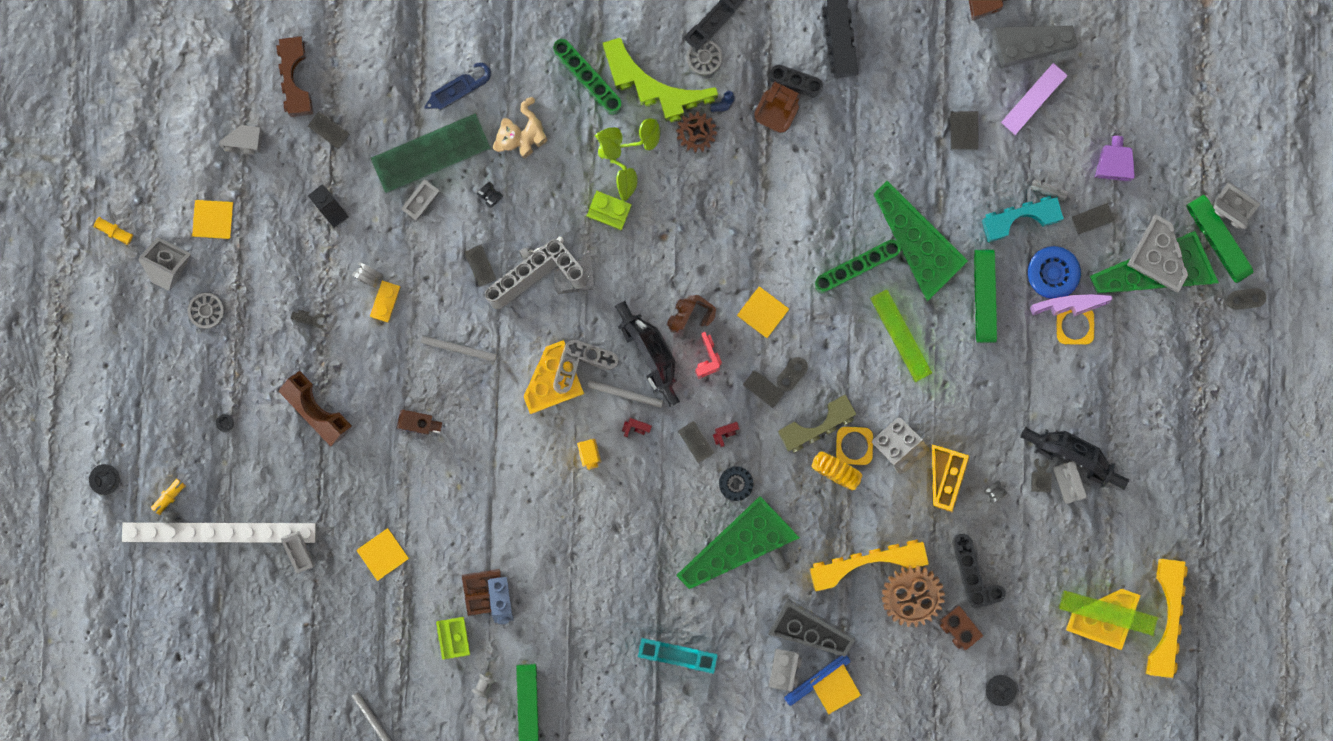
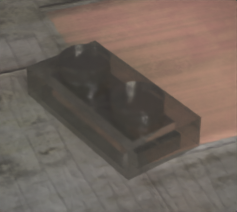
M318 111L308 125L311 130L338 150L350 136L347 131L320 111Z
M1108 203L1071 217L1078 235L1115 221Z
M482 245L464 252L479 287L497 280Z
M756 370L743 383L745 388L771 408H774L784 395L783 391Z
M694 421L678 430L679 435L698 464L714 454V451Z

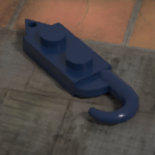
M485 63L474 64L475 68L482 67L485 70L483 77L475 81L472 76L462 74L430 93L431 96L424 108L439 109L441 111L469 95L490 80V67Z

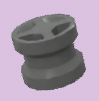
M1000 481L995 482L983 491L990 497L991 504L1008 494L1006 490L1002 489Z

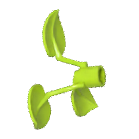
M647 118L641 123L639 129L641 141L621 144L623 135L620 129L616 127L606 128L595 135L600 144L598 149L599 157L610 159V163H615L623 169L617 173L616 184L619 195L624 202L634 193L638 178L633 168L627 169L624 164L616 161V159L621 156V148L644 144L645 150L650 151L654 149L660 139V127L656 119Z

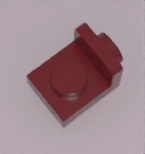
M630 418L629 422L625 421L622 432H625L624 437L628 438L631 427L635 428L634 432L645 435L646 432L650 433L652 425Z
M734 422L716 428V433L712 434L715 444H720L721 448L725 447L722 436L725 435L728 438L736 435V431L739 430L738 423Z

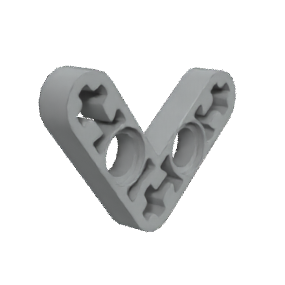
M570 340L564 346L553 382V388L559 394H565L571 389L579 361L604 370H612L618 364V357L613 352L578 340ZM574 344L575 349L580 351L584 347L585 349L582 352V357L579 356L581 354V352L579 351L571 353V349L569 347H571ZM588 350L596 353L595 360L587 358L586 353ZM603 354L601 358L607 359L608 357H611V361L613 363L608 366L607 361L601 360L600 363H598V360L600 358V355ZM564 362L572 364L573 369L571 372H566L563 369ZM564 376H570V378L567 377L564 382V384L567 385V387L560 389L561 385H559L558 383H560L563 380Z

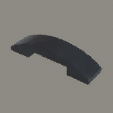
M720 0L683 39L698 51L721 29L745 0Z

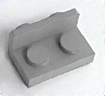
M1074 461L1053 468L1065 504L1087 498Z
M775 648L768 687L792 692L793 688L797 687L798 677L795 676L796 669H800L802 661L799 653Z

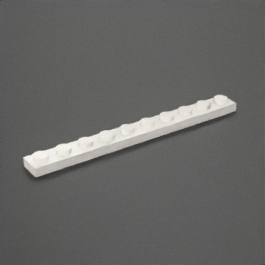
M122 523V542L282 543V537L300 531L305 543H316V523Z

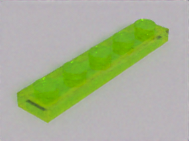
M886 289L871 297L870 300L914 382L931 375V369L888 290Z
M1063 590L1058 608L1151 636L1154 635L1158 620L1156 616Z

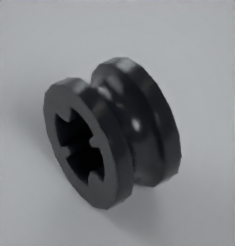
M222 414L216 419V427L222 432H229L234 427V421L229 415ZM224 418H228L227 421L230 423L228 427L225 426L226 428H222V424H220V421H224Z

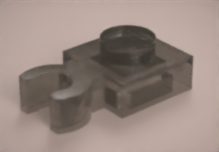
M1035 459L1034 467L1037 469V472L1031 473V492L1050 493L1052 473H1046V469L1050 464L1049 459L1045 460L1043 467L1039 466V459Z

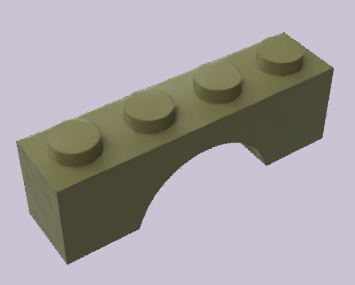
M846 394L827 404L828 414L826 420L820 426L804 428L793 422L778 430L777 433L787 451L792 450L795 453L804 448L802 444L808 441L812 444L821 439L819 435L826 432L828 435L837 430V425L843 423L845 426L854 421L853 417L857 414Z

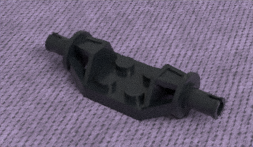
M626 301L617 304L615 308L623 320L618 329L622 330L627 343L635 340L636 347L645 358L646 365L652 371L646 378L654 389L653 393L662 392L669 407L676 405L680 402L672 388L673 384L677 382V379H674L676 361L658 328L642 320L641 314L632 315ZM663 371H665V373H666V382H665V378H664V373H663Z
M1025 427L1020 435V438L1035 444V454L1040 453L1053 460L1058 453L1064 459L1072 460L1078 463L1080 467L1089 469L1087 478L1099 483L1102 488L1107 483H1111L1124 490L1129 482L1128 478L1114 472L1115 463L1109 464L1100 448L1067 431L1049 432L1048 429H1045L1043 433L1038 434Z

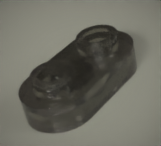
M1259 288L1236 290L1227 297V304L1233 310L1258 308L1266 302V294ZM1253 295L1258 297L1257 302L1252 300ZM1234 297L1239 299L1238 304L1233 302Z
M801 357L793 358L776 380L777 387L781 391H791L808 370L806 360ZM796 364L801 365L800 371L795 370L794 366ZM788 379L789 385H783L782 380Z

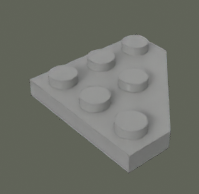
M1155 214L1127 266L1178 293L1188 276L1187 270L1184 267L1181 250L1174 234L1173 224Z

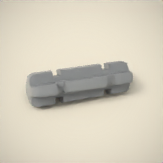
M1036 179L1031 184L1032 190H1039L1040 193L1052 198L1057 197L1062 202L1068 196L1067 191L1058 190L1059 188L1047 183L1042 184V181Z

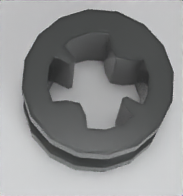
M162 513L164 516L162 523H179L177 517L180 513Z

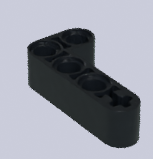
M967 534L956 535L953 538L952 544L968 603L973 607H983L1003 601L1006 592L1002 586L992 585L984 587L970 536ZM960 537L963 540L966 539L967 543L964 544L965 550L969 549L970 552L960 554L959 551H963L962 545H958ZM966 555L972 559V563L968 567L962 563V559ZM971 574L977 578L975 585H970L967 581L968 576ZM995 588L1000 591L998 599H993L991 596V592ZM979 593L982 597V601L979 604H975L972 600L973 595Z

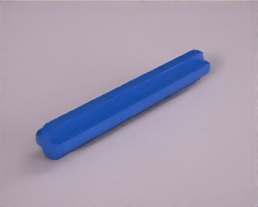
M840 655L784 697L788 705L792 706L814 690L813 686L843 664L844 666L848 665L851 662L850 658L847 655L846 657Z

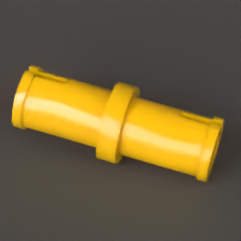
M98 217L94 223V228L108 234V237L111 239L115 238L125 243L127 246L133 238V234L119 228V225H113L101 217Z
M176 478L166 491L163 490L162 496L151 506L152 510L155 511L158 506H161L156 512L161 515L170 503H174L175 497L186 485L182 482L176 488L181 481Z

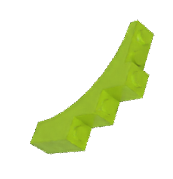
M621 37L603 42V49L616 90H627L634 84L641 105L645 104L646 107L652 106L659 100L665 121L670 120L671 123L679 121L684 116L683 108L690 110L696 108L699 103L710 104L718 98L716 87L703 90H684L667 86L648 76L634 63L626 51Z

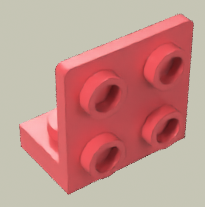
M705 332L701 333V338L711 363L707 360L698 364V368L695 369L698 379L719 371L722 363L718 352H713L714 342L711 335L707 336Z

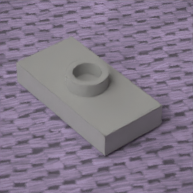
M300 531L281 538V542L296 573L315 566Z

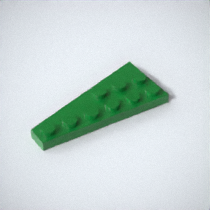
M886 181L874 192L873 196L896 241L900 243L901 251L926 301H928L968 260Z
M1196 231L1177 238L1184 267L1188 274L1182 287L1218 284L1219 282ZM1130 259L1089 276L1097 294L1168 288L1127 266Z
M759 496L676 576L688 589H691L800 537Z

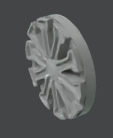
M709 40L702 50L701 48L698 50V53L692 51L693 47L690 46L687 52V63L693 72L703 76L710 75L718 70L722 62V52L716 43ZM708 44L711 45V47L709 48V50H707V45H708ZM714 49H717L716 53L711 54ZM698 62L695 67L692 66V63ZM702 65V71H699L698 68ZM706 65L708 66L710 71L706 72Z
M201 293L190 301L188 316L195 326L210 329L221 322L224 316V306L217 296L211 293ZM210 296L211 299L207 303V297ZM202 297L203 303L199 301V298ZM217 300V304L212 306L213 302ZM193 303H196L199 307H193ZM220 307V309H221L220 311H215V310H214V309ZM192 311H198V313L192 315ZM213 314L219 315V318L216 319ZM209 317L214 321L213 324H210Z

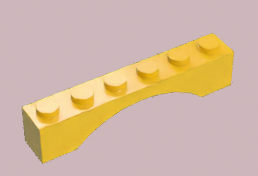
M918 539L907 541V546L903 547L895 544L888 546V550L882 552L878 548L870 550V554L862 556V553L850 555L851 559L843 560V557L832 559V564L825 565L824 561L815 563L813 568L809 569L814 591L835 587L848 572L858 566L871 562H890L907 569L909 565L912 568H916L917 565L919 567L929 565L924 543H919Z
M1158 559L1156 578L1166 596L1168 619L1162 639L1148 655L1147 675L1173 678V675L1177 673L1175 656L1179 653L1177 636L1181 634L1179 617L1183 615L1181 598L1184 597L1186 589L1185 585H1183V579L1186 578L1188 570L1183 561Z

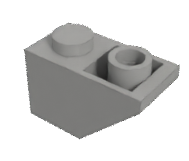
M241 125L223 138L219 145L224 148V151L235 153L236 150L243 151V154L247 155L260 153L263 130L260 127Z

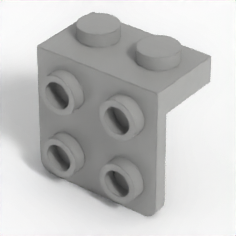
M1228 182L1215 199L1213 208L1220 217L1230 219L1231 224L1236 228L1246 229L1250 217L1260 206V202L1231 182Z
M901 418L893 421L872 440L873 445L890 461L899 475L909 470L912 464L918 459L923 458L926 452L929 451L923 439Z

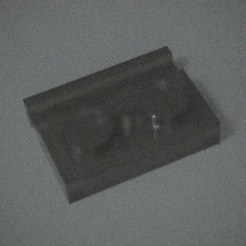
M978 111L950 112V150L979 149Z

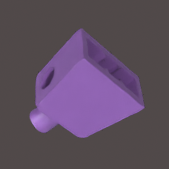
M1112 136V146L1105 145L1102 148L1095 178L1130 182L1134 179L1132 148L1123 147L1124 137Z

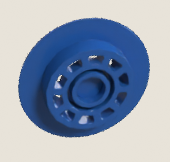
M1058 246L1043 248L1030 260L1028 266L1029 282L1032 288L1045 298L1053 299L1068 296L1077 288L1080 282V264L1074 254L1065 248Z

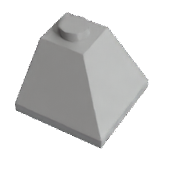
M157 237L139 257V262L152 283L170 291L179 280L191 253Z

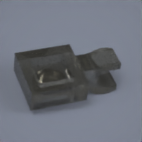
M298 310V313L292 312L291 320L313 325L319 329H324V326L319 325L318 320L320 318H327L324 314H317L311 317L309 312Z

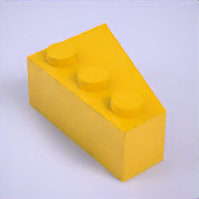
M932 445L934 507L953 513L970 459L969 455Z

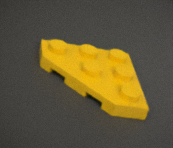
M564 340L545 347L528 388L524 393L523 397L530 415L584 394L577 374H575L571 389L565 394H559L553 388V382L565 346ZM564 362L563 369L566 372H571L573 366L570 362ZM564 376L563 380L560 383H558L559 385H561L560 389L567 387V385H565L564 382L567 377L570 378V376Z
M1119 589L1071 613L1066 631L1122 650L1141 595Z

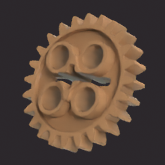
M909 565L908 571L901 567L902 573L899 574L897 571H894L896 577L889 576L890 583H884L887 589L882 590L884 597L881 599L885 603L883 607L885 610H888V616L893 615L892 619L894 622L899 619L900 625L906 622L907 627H910L911 622H914L915 627H917L920 621L925 625V619L932 621L931 615L938 616L936 609L942 610V606L939 603L945 602L944 598L941 597L945 595L944 590H940L943 588V585L938 583L940 581L939 577H934L933 571L928 573L926 567L922 571H920L919 565L916 566L915 570ZM917 582H923V585L920 587L914 586ZM901 588L905 589L902 594L896 593ZM923 599H930L927 604L921 603ZM905 606H912L909 611L903 610Z

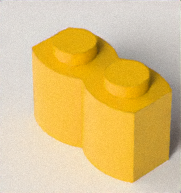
M596 439L577 443L582 466L587 467L588 470L598 468V464L602 462Z

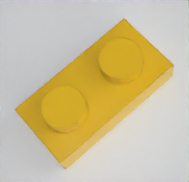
M382 280L370 317L389 323L401 287Z

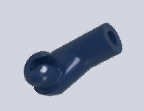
M726 91L720 102L710 103L711 113L729 110L735 101L734 93Z

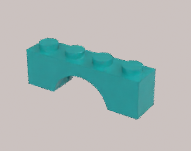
M1051 196L1041 198L1039 203L1033 204V201L1022 204V208L1015 209L1013 206L1004 209V213L1001 214L996 212L986 214V218L982 220V225L988 243L1006 238L1009 235L1012 222L1018 218L1029 217L1035 219L1042 227L1061 222L1064 218L1058 198L1052 199Z
M641 638L638 652L639 658L678 665L714 674L718 656L715 653Z

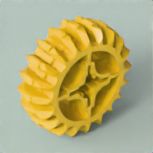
M819 452L811 465L821 475L850 490H855L863 477L857 469L825 452Z

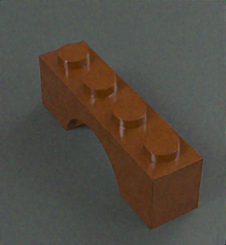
M302 36L279 39V45H276L277 55L278 57L281 56L282 62L279 64V72L284 78V82H281L282 93L286 94V101H283L284 111L288 112L290 117L313 114L311 95L309 92L299 89L294 83V71L297 65L306 59L304 39Z
M298 371L286 380L279 392L331 447L345 436L352 425L340 412L328 413L324 411L314 399L312 392L313 384L301 371Z

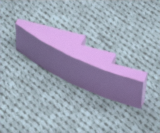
M1053 63L1001 123L1016 135L1068 75Z
M1093 294L1071 295L1033 304L1030 310L1033 316L1050 309L1053 316L1072 310L1075 317L1110 304L1112 297Z

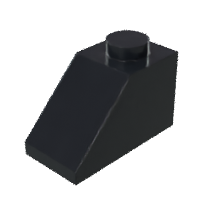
M323 184L308 195L333 228H336L349 217Z

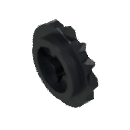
M98 465L89 475L90 487L97 494L108 495L119 487V473L111 465ZM106 474H108L107 479L110 480V482L112 483H104V485H102V480L98 477V475L105 477Z
M996 675L986 685V696L994 705H1009L1016 697V685L1008 676ZM999 683L1003 688H1009L1003 692V699L999 693H993V691L998 689Z

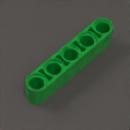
M558 39L553 46L555 56L608 114H618L622 106L617 94L567 40ZM564 45L567 47V51L559 53L557 48ZM577 59L580 61V64L577 67H572L570 65L571 60ZM585 73L592 74L593 77L590 81L583 80L582 77ZM598 87H603L605 93L598 95L595 93V90ZM616 101L618 106L615 109H610L608 103Z
M1201 195L1188 203L1186 206L1190 215L1235 283H1239L1254 273L1253 268L1219 215L1215 213V209L1205 195Z
M888 240L821 274L815 281V289L819 293H827L894 259L901 251L900 243L896 240ZM894 245L896 253H888L887 246ZM876 253L880 258L879 261L876 263L872 262L869 258L870 254ZM854 262H859L862 264L863 269L856 271L852 265ZM839 270L843 271L846 278L843 280L837 279L836 272ZM819 280H827L829 287L821 288L818 284Z
M994 249L974 250L976 342L996 343Z
M536 664L517 665L519 741H539Z

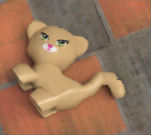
M533 97L526 98L521 103V112L529 119L523 131L513 124L510 119L503 118L501 127L496 135V141L493 144L495 151H512L520 146V154L525 159L533 153L532 144L540 147L547 142L541 121L528 109L529 105L535 103Z

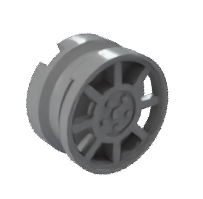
M359 262L358 266L360 268L353 272L352 277L375 289L378 285L376 283L378 281L377 278H381L382 274Z

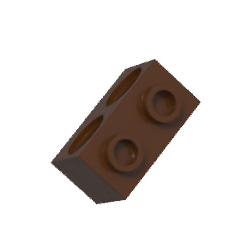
M959 605L939 619L942 623L939 626L946 634L950 633L954 638L952 642L958 649L962 648L966 651L983 637V634ZM952 616H956L959 620L956 627H951L949 624V619ZM965 631H968L971 635L968 642H963L961 639V635Z

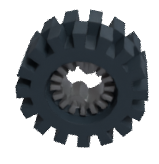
M734 466L726 469L721 474L719 488L727 499L741 501L747 498L753 490V478L746 469ZM734 478H738L742 482L739 485V489L731 487Z

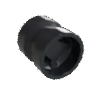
M491 182L486 183L477 192L478 197L484 199L485 204L489 208L496 205L503 197L499 191L494 189V185Z

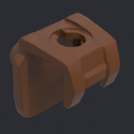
M774 82L771 88L764 92L755 110L756 121L776 132H786L798 112V102L801 95Z
M691 295L687 299L680 298L675 306V309L679 312L678 315H671L666 325L672 333H677L680 329L683 330L697 304L707 309L699 326H708L714 321L716 307L699 295Z

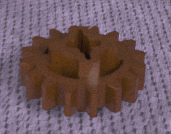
M699 111L696 112V116H693L691 112H689V118L683 116V123L678 122L677 124L681 129H676V133L680 134L677 137V141L682 140L680 146L684 147L686 145L687 152L691 148L694 149L695 154L697 149H700L703 153L705 146L710 149V142L715 143V139L712 136L717 135V132L713 131L716 128V124H710L712 118L706 119V113L699 116ZM697 120V123L689 124V122ZM704 124L707 125L709 134L704 130ZM696 129H699V130H700V134H697L696 136H694V135H693V131H696ZM684 131L689 135L688 141L684 137ZM698 141H704L701 144H695Z

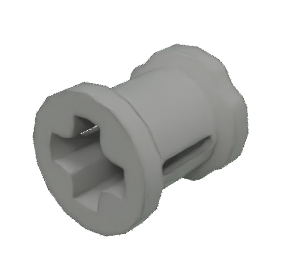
M480 674V680L472 692L488 699V692L496 681Z

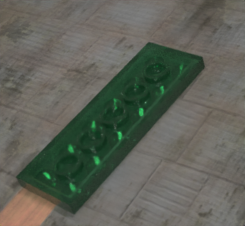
M476 113L370 159L387 194L491 148Z

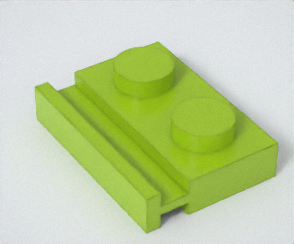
M596 191L586 217L622 231L632 204Z
M464 617L436 621L442 660L471 655Z

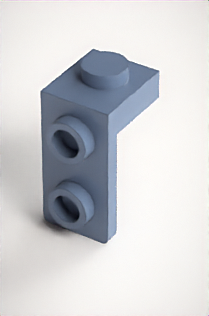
M507 577L489 579L488 586L494 623L507 624L509 621L514 620L510 604Z

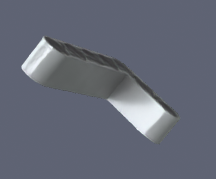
M554 239L488 287L485 291V298L494 309H501L555 267H558L577 289H582L587 285L588 277L561 241Z

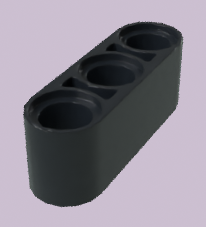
M775 65L770 71L769 78L772 83L777 82L797 93L813 98L818 97L822 92L823 82L817 77L783 65ZM780 71L783 73V78L776 79L773 73ZM798 77L801 80V84L794 85L791 79ZM815 83L819 86V90L811 91L809 85Z

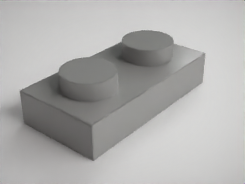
M424 179L401 210L415 221H418L440 191Z

